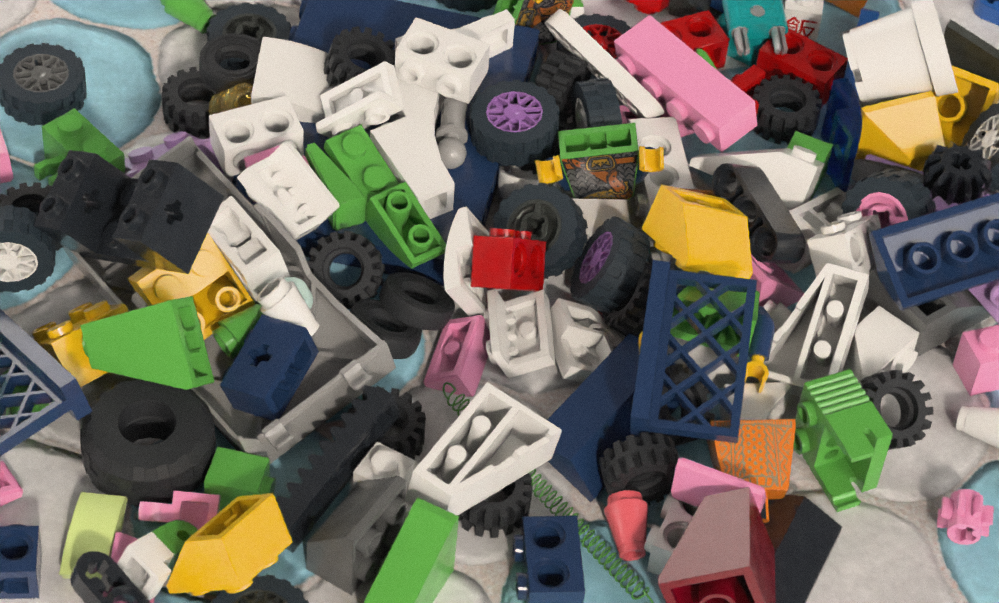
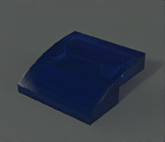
M848 77L833 80L820 135L824 142L833 144L826 172L835 187L840 188L843 192H847L862 131L861 107Z

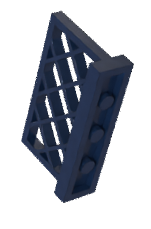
M653 260L631 411L630 435L633 434L634 437H639L641 432H654L732 443L738 442L757 280L670 270V262ZM677 284L695 286L702 293L703 297L686 307L676 296ZM727 291L747 293L745 304L733 312H730L718 297ZM710 303L723 318L706 329L693 314ZM674 307L679 311L675 316H673ZM744 315L742 326L737 319ZM686 319L699 335L681 346L672 336L671 329ZM730 325L741 337V342L725 351L713 336ZM703 342H706L718 358L701 369L688 353ZM670 346L674 352L667 356L668 347ZM739 354L737 365L732 358ZM681 358L694 374L676 386L665 373V369ZM725 364L736 376V381L720 391L707 375ZM701 381L714 397L698 408H695L683 392ZM663 384L669 390L664 395H662ZM732 394H734L733 404L727 399ZM674 398L689 413L679 421L659 419L660 408ZM720 403L731 416L730 428L711 426L702 415Z
M0 309V368L10 367L8 374L0 375V429L11 428L10 431L0 437V456H2L67 412L78 421L92 412V409L76 378ZM29 385L27 392L12 394L15 386ZM51 403L39 412H32L34 405ZM20 406L17 414L3 415L6 408Z

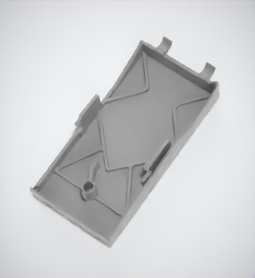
M188 136L156 160L178 162L224 195L223 201L232 196L279 249L290 277L303 280L313 295V305L310 310L320 326L311 337L319 353L279 420L271 421L232 407L220 384L225 370L233 364L236 358L231 360L222 351L215 341L213 334L206 338L204 342L215 382L191 388L205 401L210 409L214 425L237 451L270 458L271 464L346 407L353 399L359 397L363 393L362 388L364 385L373 386L394 370L396 366L387 343L384 340L382 341L345 308L312 274L301 246L277 219L262 205L255 204L253 206L195 145L193 138ZM143 170L134 175L132 178L139 179V176ZM62 245L68 257L110 305L125 304L128 311L148 306L127 279L143 267L81 257L79 253L71 251Z

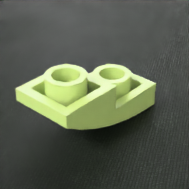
M81 492L72 516L59 571V575L62 578L70 579L77 560L84 553L99 551L111 558L116 532L122 533L127 504L126 496ZM86 572L85 574L89 579L98 577L101 580L102 575L98 572L94 574Z

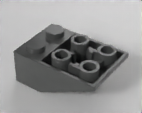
M875 268L870 272L869 288L863 305L870 312L880 306L919 332L914 349L918 352L917 357L991 317L968 290L901 311L880 282L877 269Z

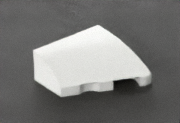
M558 298L550 309L555 359L563 379L583 382L621 343L622 339L606 326L604 319L595 309Z

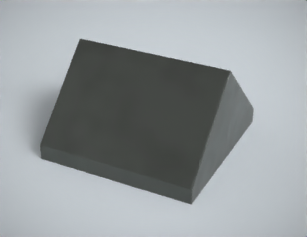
M950 19L945 28L944 40L951 65L999 83V50Z

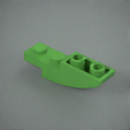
M362 125L325 141L324 150L330 159L366 198L365 221L393 254L412 269L445 253L446 243L406 181L399 184Z

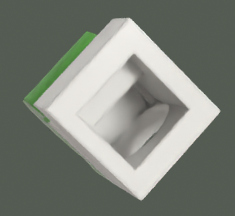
M183 520L171 521L127 545L117 565L150 601L158 595L166 579L172 574L185 541L196 533L198 529L191 523Z

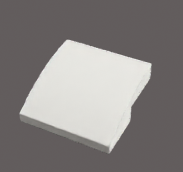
M263 37L251 94L252 104L287 95L300 122L317 123L325 119L320 95L335 88L337 84L329 85L326 80L328 74H324V62L328 53L293 41Z
M467 207L458 209L447 239L444 257V287L448 295L469 317L476 315L484 317L483 311L488 307L487 288L471 287L474 235L489 236V232Z

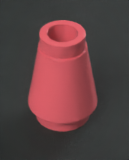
M624 490L613 493L607 498L604 514L618 550L619 558H622L624 561L641 559L646 555L644 547L646 543L648 504L643 500L642 494L637 491Z

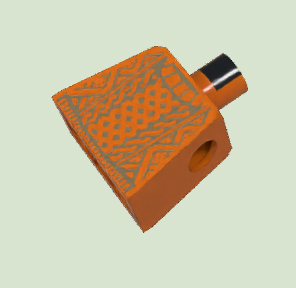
M795 419L740 420L737 443L706 439L713 469L764 487L766 501L760 514L764 523L769 522L768 500L784 498L789 488L796 428ZM731 420L710 421L709 424L711 426L730 428Z

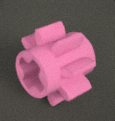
M971 489L956 490L950 495V498H942L941 508L938 509L937 528H947L948 538L955 543L962 545L974 544L980 540L981 536H989V526L993 525L994 507L991 505L983 506V496L977 491Z

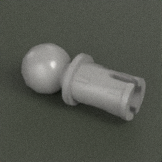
M446 98L441 103V125L436 131V140L438 141L437 146L441 160L446 169H455L464 163L467 155L466 147L464 146L468 139V132L465 129L467 103L453 98Z

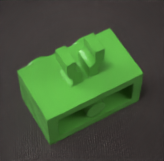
M75 108L42 126L45 160L34 165L35 177L39 181L53 175L48 178V185H53L58 175L59 165L66 158L69 150L96 153L125 173L124 153Z

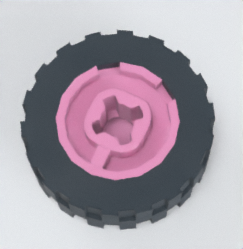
M886 169L882 172L879 170L855 183V186L846 193L847 197L842 202L841 209H843L842 214L861 211L863 217L878 214L881 228L933 213L935 212L936 205L935 201L931 199V192L921 184L919 178L916 176L912 177L908 174L909 172L904 170L894 171V169Z

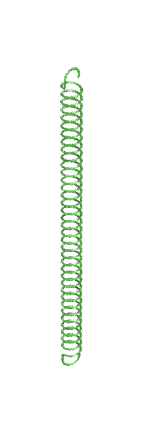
M446 382L443 385V393L447 398V404L452 406V410L457 411L459 416V411L465 409L469 405L470 400H464L465 394H460L456 397L453 404H450L449 398L456 391V388ZM447 384L451 385L454 389L448 397L444 389ZM463 396V398L455 404L456 400L459 397ZM466 401H468V403H467L463 408L460 409V407L462 406V404L465 403ZM461 403L458 407V410L454 409V406ZM536 469L533 470L534 473L531 475V477L535 475ZM541 474L536 475V476L532 479V482H533L534 479L537 478L538 476H540V477H539L534 483H531V485L536 484V483L541 479V476H542V475H541ZM546 479L542 480L532 492H534L535 497H539L541 503H545L546 508H550L551 514L557 516V513H560L567 507L568 502H563L556 512H552V508L557 506L563 497H557L551 506L548 507L546 502L554 499L557 495V490L551 492L546 500L542 501L541 497L548 494L552 489V485H548L542 490L540 496L536 495V491L542 489L547 483ZM545 481V483L540 488H538L539 485ZM550 487V489L543 494V492ZM573 507L568 508L562 514V516H564L571 509V511L566 515L569 516L573 511ZM574 513L572 516L576 515L578 518L579 513ZM583 518L578 520V523L582 520L578 527H580L583 524ZM585 524L579 530V536L588 530L589 524ZM590 530L583 540H580L582 546L587 548L588 553H593V558L598 559V563L604 565V569L609 571V575L615 576V581L620 582L622 588H626V593L631 594L632 599H640L646 595L651 603H654L647 594L650 587H646L643 590V595L637 598L633 597V593L643 587L644 581L639 582L632 592L628 591V587L638 580V575L634 576L627 586L622 585V581L628 579L632 575L633 570L627 571L621 580H617L616 577L626 570L628 564L622 565L616 574H611V570L622 562V558L617 559L610 569L605 567L606 564L616 557V552L610 554L604 563L600 562V558L606 556L611 551V547L605 548L599 557H595L594 554L605 546L606 541L600 542L593 552L589 550V547L599 541L600 535L595 536L588 546L584 545V541L590 539L594 535L595 530Z

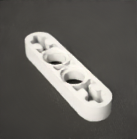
M558 9L545 21L547 28L553 36L575 57L585 60L588 63V70L597 79L609 78L612 81L617 98L638 119L659 118L664 114V110L658 101L565 11Z

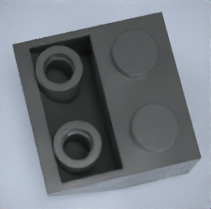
M400 476L359 482L307 542L306 569L350 595L356 591L362 582L369 583L376 575L381 559L390 551L404 523V514L408 507V502L405 500L406 480Z

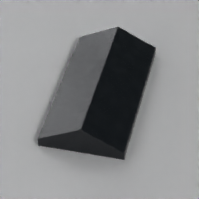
M785 494L782 499L768 500L769 522L764 523L775 550L776 603H806L841 533L842 526L805 496Z

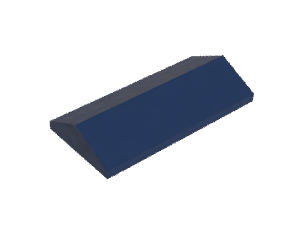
M999 193L870 232L869 237L878 278L901 311L999 280Z
M630 333L547 419L562 429L553 457L548 462L590 502L605 488L599 468L600 457H604L603 452L607 448H614L613 443L618 440L624 442L627 440L626 436L630 435L632 397H634L639 362L638 337ZM676 398L667 403L671 414L680 405Z

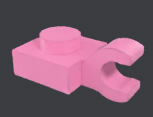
M174 491L172 504L140 501L138 520L160 523L183 520L191 523L199 530L219 513L221 496Z

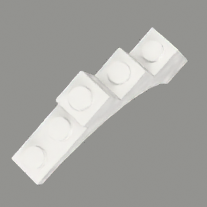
M504 10L451 30L489 43V58L513 47L515 19L508 10ZM404 35L395 39V49ZM397 78L404 109L391 115L389 118L390 122L370 130V139L399 184L406 181L428 217L432 219L452 211L454 203L455 183L441 160L435 139V127L441 111V103L448 97Z

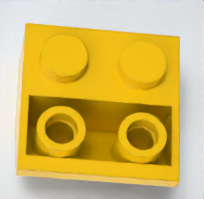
M661 184L642 226V230L654 240V247L666 254L672 255L676 259L675 265L684 271L699 273L702 270L709 272L711 275L750 279L753 269L747 216L724 198Z
M207 233L189 274L143 267L127 278L134 290L148 306L193 296L204 340L212 335L213 330L219 327V321L255 305L209 233Z
M107 300L95 305L92 302H87L69 311V320L56 325L55 321L47 323L31 333L34 340L76 378L79 386L82 387L107 372L91 368L89 357H87L83 350V334L80 325L129 311L125 304L109 305Z
M274 493L236 497L187 539L166 585L169 593L190 592L192 596H199L217 590H226L230 594L237 593L250 587L253 583L252 579L260 571L275 564L278 561V555L292 543V539Z

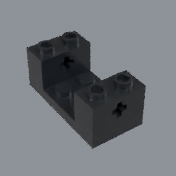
M69 150L66 158L59 165L58 175L48 195L40 205V212L33 226L71 251L79 253L81 257L189 274L223 201L224 195L178 162L149 159L139 179L130 178L96 153Z

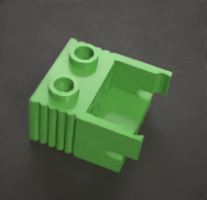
M848 369L805 382L800 401L797 404L795 417L796 428L793 449L797 454H802L803 458L806 459L807 465L810 466L812 473L836 512L860 505L861 500L858 499L851 482L856 483L861 493L877 488L893 436L872 401H870L869 396L866 395L865 390L862 389L861 384L854 377L853 371Z

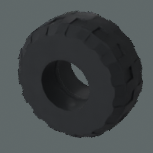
M136 379L120 382L94 399L90 406L92 412L82 418L80 446L86 474L89 475L92 484L99 491L107 495L126 496L127 504L139 507L140 501L170 504L173 501L174 491L194 492L204 482L215 454L216 436L214 420L211 417L210 409L195 391ZM144 438H157L164 440L158 444L140 445L133 443L139 439Z

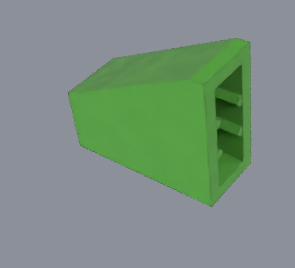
M193 296L169 300L80 325L83 334V350L87 357H89L90 365L93 369L185 390L215 382Z
M417 498L364 603H433L454 570L459 516Z

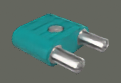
M722 0L728 35L735 40L738 55L742 56V52L744 56L750 53L748 39L772 38L775 54L780 55L781 52V55L787 53L788 47L785 35L788 32V24L782 0Z

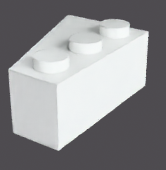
M830 263L824 266L795 306L796 308L783 326L774 334L769 360L764 361V365L769 370L766 383L783 382L792 386L790 394L801 397L805 382L843 371L868 292V274ZM749 377L750 382L760 383L757 378Z
M487 382L414 469L405 500L413 505L416 499L420 498L458 516L551 460L562 429Z

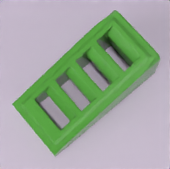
M315 143L307 144L305 157L309 166L340 205L328 217L332 229L338 231L364 223L366 198L362 192Z

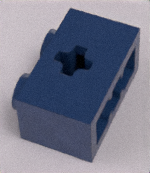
M261 315L254 329L248 332L244 345L233 364L225 370L220 387L234 409L271 421L279 420L319 351L306 327Z

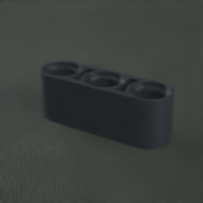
M732 163L721 164L717 167L712 178L713 191L716 197L726 199L747 216L752 256L762 263L794 264L801 260L806 248L804 235L764 171L757 166Z

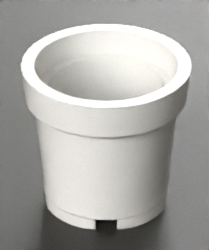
M934 0L911 1V7L843 32L851 71H853L856 81L855 86L862 106L928 91L935 92L936 96L959 93Z

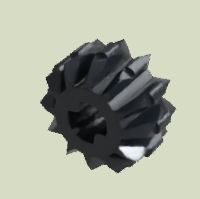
M953 141L946 147L937 145L932 154L926 159L923 167L924 187L931 191L932 200L940 196L948 206L952 203L959 205L982 198L990 189L992 182L991 161L983 158L982 150L973 151L969 149L968 142L963 147L957 146Z

